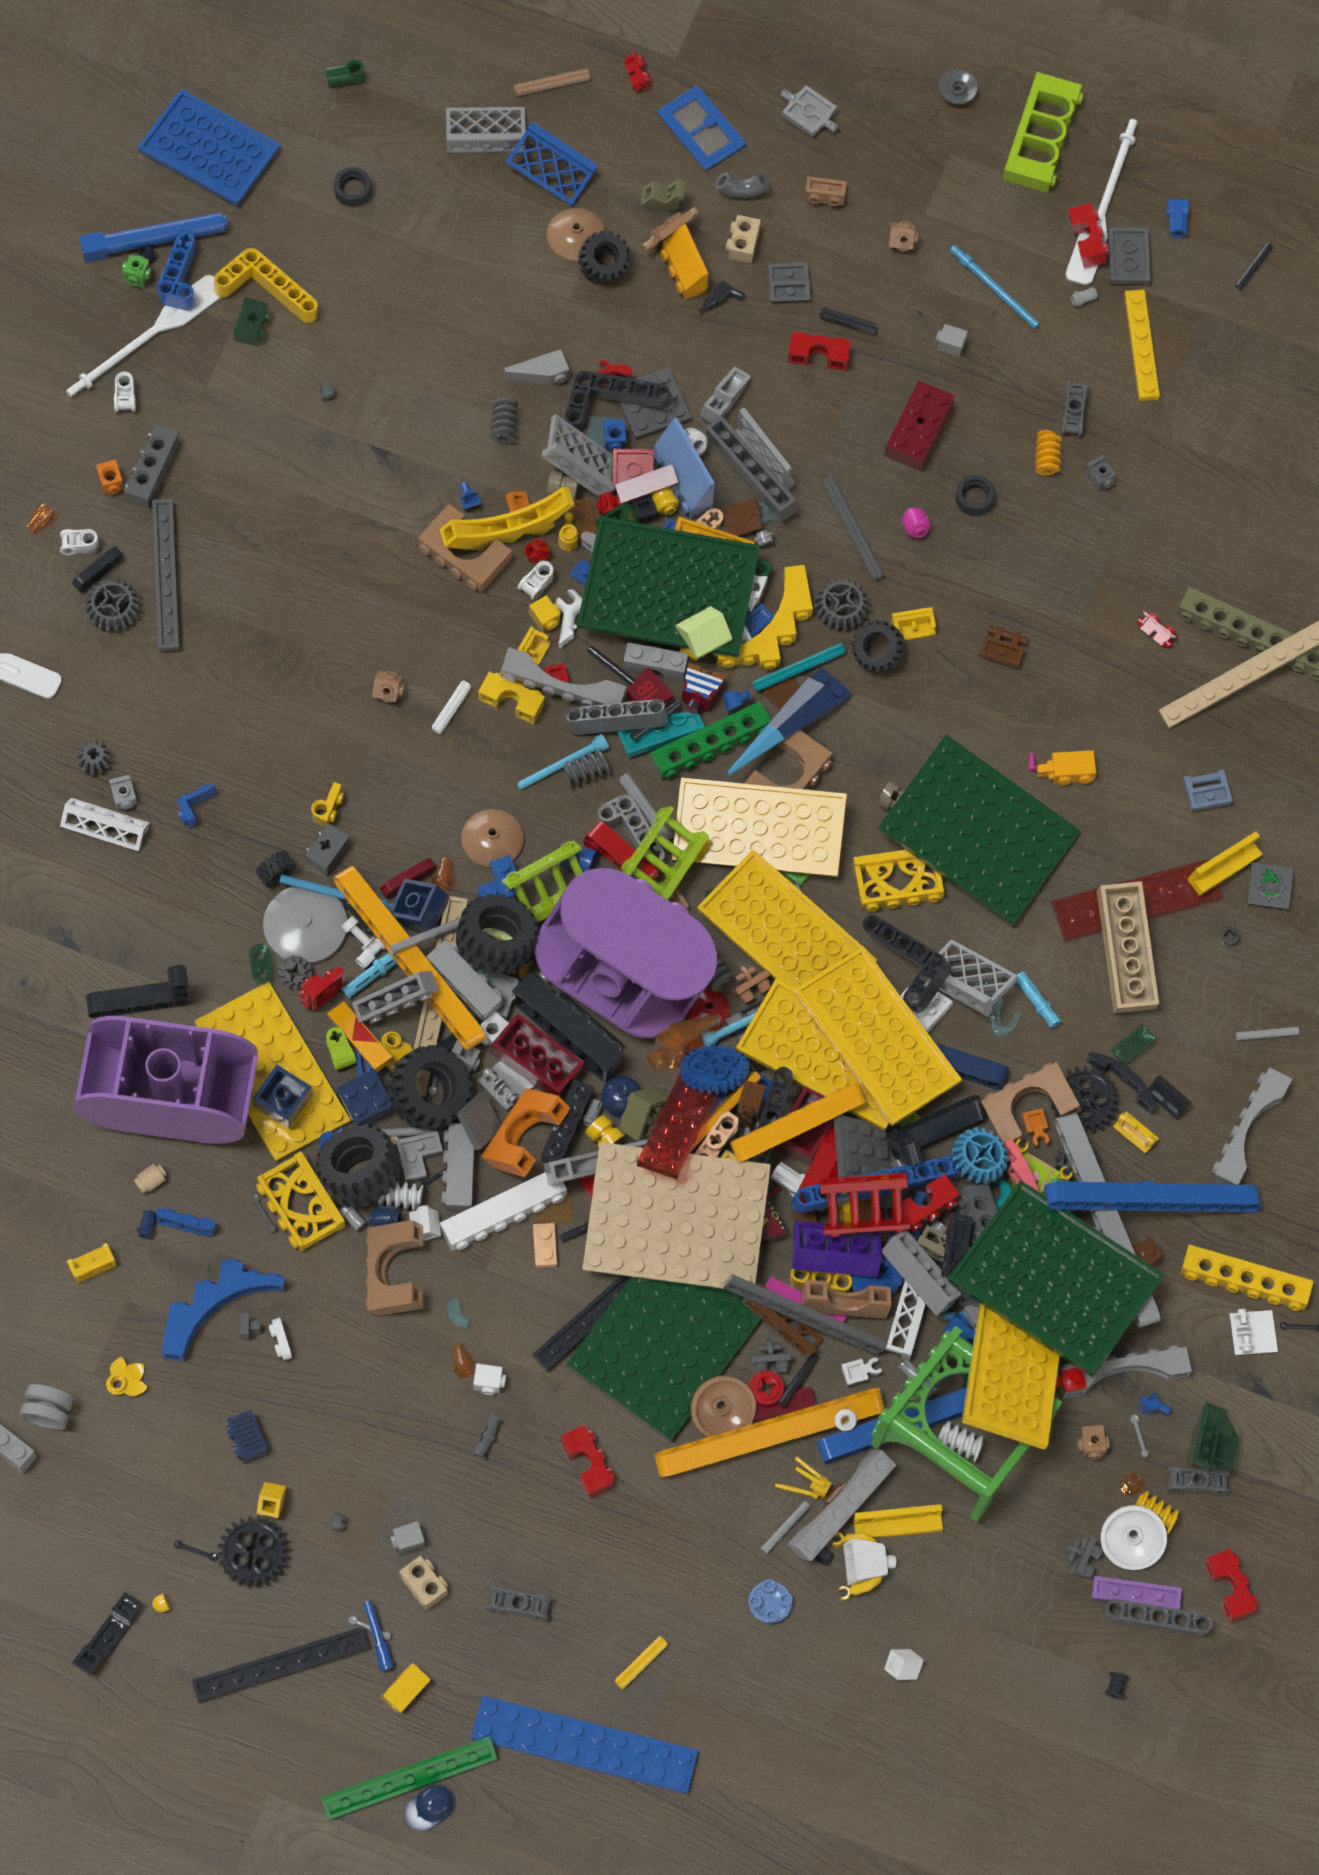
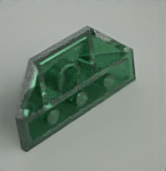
M1205 1402L1192 1432L1186 1462L1209 1471L1232 1470L1239 1438L1232 1423L1227 1418L1226 1410Z

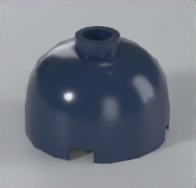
M625 1075L609 1079L604 1084L601 1092V1102L605 1112L611 1117L621 1118L628 1104L627 1099L631 1092L642 1090L638 1082L632 1077Z

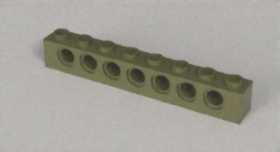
M1191 587L1188 588L1177 612V616H1180L1182 620L1193 622L1204 630H1211L1221 638L1231 639L1241 647L1253 649L1257 654L1273 647L1272 642L1278 644L1294 635ZM1196 609H1202L1205 613H1199ZM1220 617L1223 621H1217L1215 618ZM1233 626H1240L1242 630H1237ZM1252 634H1258L1261 638H1255ZM1319 646L1288 662L1286 665L1292 667L1297 672H1304L1314 680L1319 681ZM1309 659H1313V660H1315L1317 663H1316V664H1312V663H1310L1308 660H1309Z

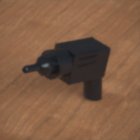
M722 280L709 292V295L704 299L703 307L698 312L701 313L704 309L713 308L715 305L719 307L729 296L742 300L746 294L731 287Z

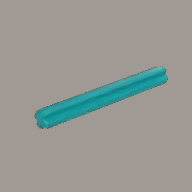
M839 643L752 682L753 689L758 692L841 656L845 653V648Z

